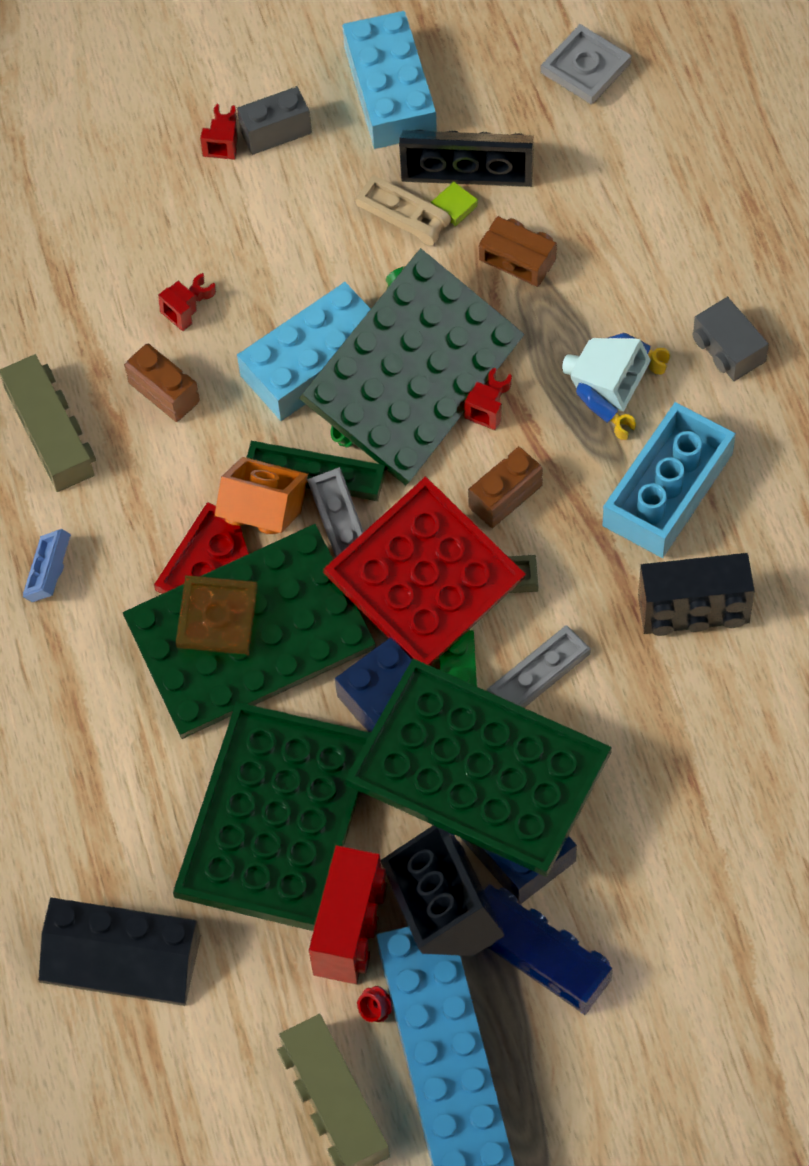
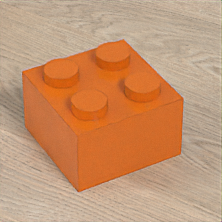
M242 457L221 476L215 516L225 518V521L232 525L240 526L247 524L258 527L259 531L266 534L282 533L302 511L308 474Z

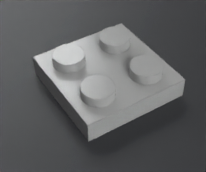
M579 24L541 64V73L592 105L631 64V55Z

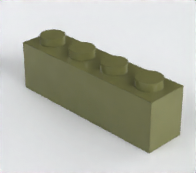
M34 354L0 369L3 387L56 492L95 476L91 464L96 461L93 450L88 442L82 444L79 438L82 435V431L76 417H68L65 410L69 406L61 389L58 391L54 390L52 383L55 382L49 365H41L37 355Z
M321 1014L279 1033L282 1047L277 1049L279 1057L286 1070L293 1067L298 1077V1080L293 1082L303 1103L308 1100L310 1101L315 1111L310 1117L319 1136L326 1134L330 1140L332 1147L328 1148L327 1151L334 1166H374L390 1158L389 1146Z

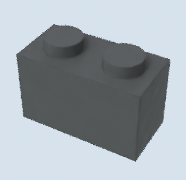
M298 86L237 107L240 131L252 155L312 134L310 110Z
M728 296L695 316L692 333L694 341L701 349H706L709 352L717 369L722 373L726 372L733 382L766 362L769 343Z

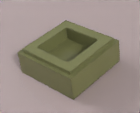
M536 555L508 556L526 574L525 578L509 593L538 592Z

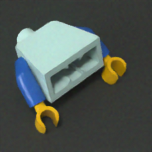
M627 333L617 334L608 338H592L587 342L580 356L568 354L564 358L562 365L563 372L571 375L579 398L606 423L611 421L615 424V436L621 440H627L629 434L620 425H628L634 430L636 422L633 416L629 414L620 416L617 411L625 410L648 365L653 373L661 375L665 373L667 368L665 363H668L670 359V353L667 349L657 348L653 351L650 349V345Z

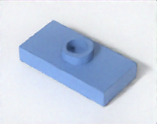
M59 529L40 536L23 592V598L35 602L53 596L57 579L64 568L63 559L71 536L70 533Z

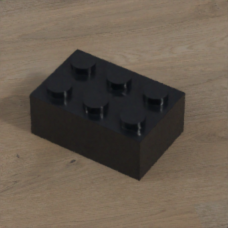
M748 553L641 564L638 600L644 634L653 633L657 636H664L679 630L701 632L709 627L724 626L726 628H737L745 623H750L755 589Z

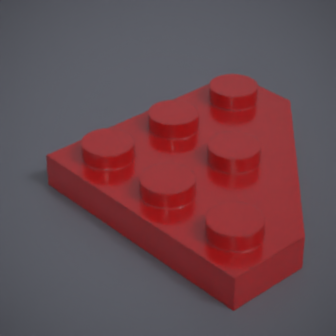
M207 502L154 584L155 591L163 594L248 555L241 526L229 524L225 521V518L215 516L216 506Z

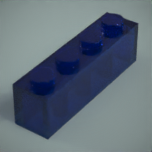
M489 884L484 892L505 936L487 948L586 1015L612 980V967L609 966L610 962L597 951L592 950L590 953L578 945V939L564 929H561L559 932L548 924V919L539 911L533 908L527 910L518 904V899L507 889L500 888L498 890Z

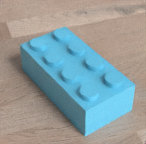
M405 10L342 24L344 49L374 149L399 144V138L403 130L414 131L421 129L437 132L436 110Z
M346 282L342 283L237 354L240 376L277 418L282 421L305 405L299 397L370 311V308Z
M674 402L604 504L602 526L651 553L664 558L733 455L736 433Z

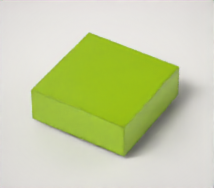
M453 181L431 201V204L446 211L452 219L450 223L456 227L478 207V199Z

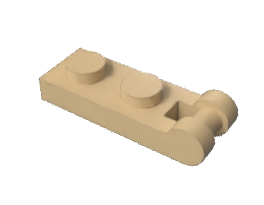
M375 175L370 178L356 197V206L417 236L422 243L428 246H433L439 239L438 233L440 230L446 229L452 220L446 211ZM423 218L430 220V223L427 225L421 221Z

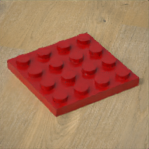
M426 476L323 570V573L388 638L391 637L411 659L414 658L429 666L439 659L513 590L526 575Z

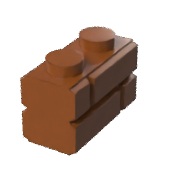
M497 216L479 244L480 261L536 287L540 286L546 273L549 272L557 258V242H554L550 235L544 232H532L526 229L521 222L513 218L506 220Z
M149 343L140 348L124 364L128 383L175 422L180 421L200 401L199 393L197 392V382L187 374H183L179 367Z
M518 446L508 455L507 459L500 461L468 489L469 508L489 527L494 528L543 486V468L525 450Z

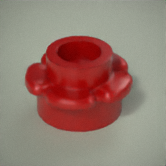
M373 986L372 989L370 987L366 988L357 1000L358 1012L368 1022L386 1021L388 1014H391L393 1009L389 994L379 986Z

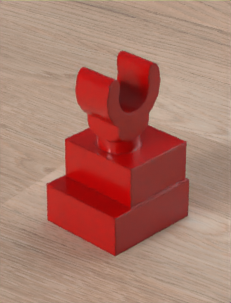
M216 104L213 108L214 119L211 121L210 129L202 128L200 136L202 156L235 160L238 141L236 107L232 105L231 111L228 114H221L220 106Z
M203 273L196 275L189 289L178 280L158 294L160 313L182 332L192 325V315L197 312L196 301L210 299L216 294L215 283L210 284L206 288L200 287L205 283Z
M493 368L488 375V386L476 382L473 390L467 396L464 419L496 431L501 422L502 403H500V396L511 388L512 374H508L506 380L498 382L495 380L496 368Z

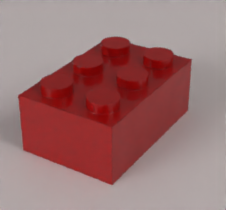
M335 846L309 946L313 976L357 985L360 973L366 974L370 961V951H367L369 938L375 939L379 924V917L376 916L377 903L384 904L388 883L385 882L386 869L381 868L380 854Z

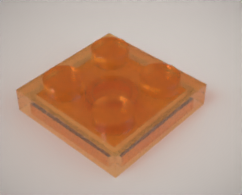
M185 575L176 638L177 648L249 654L258 588L257 583Z

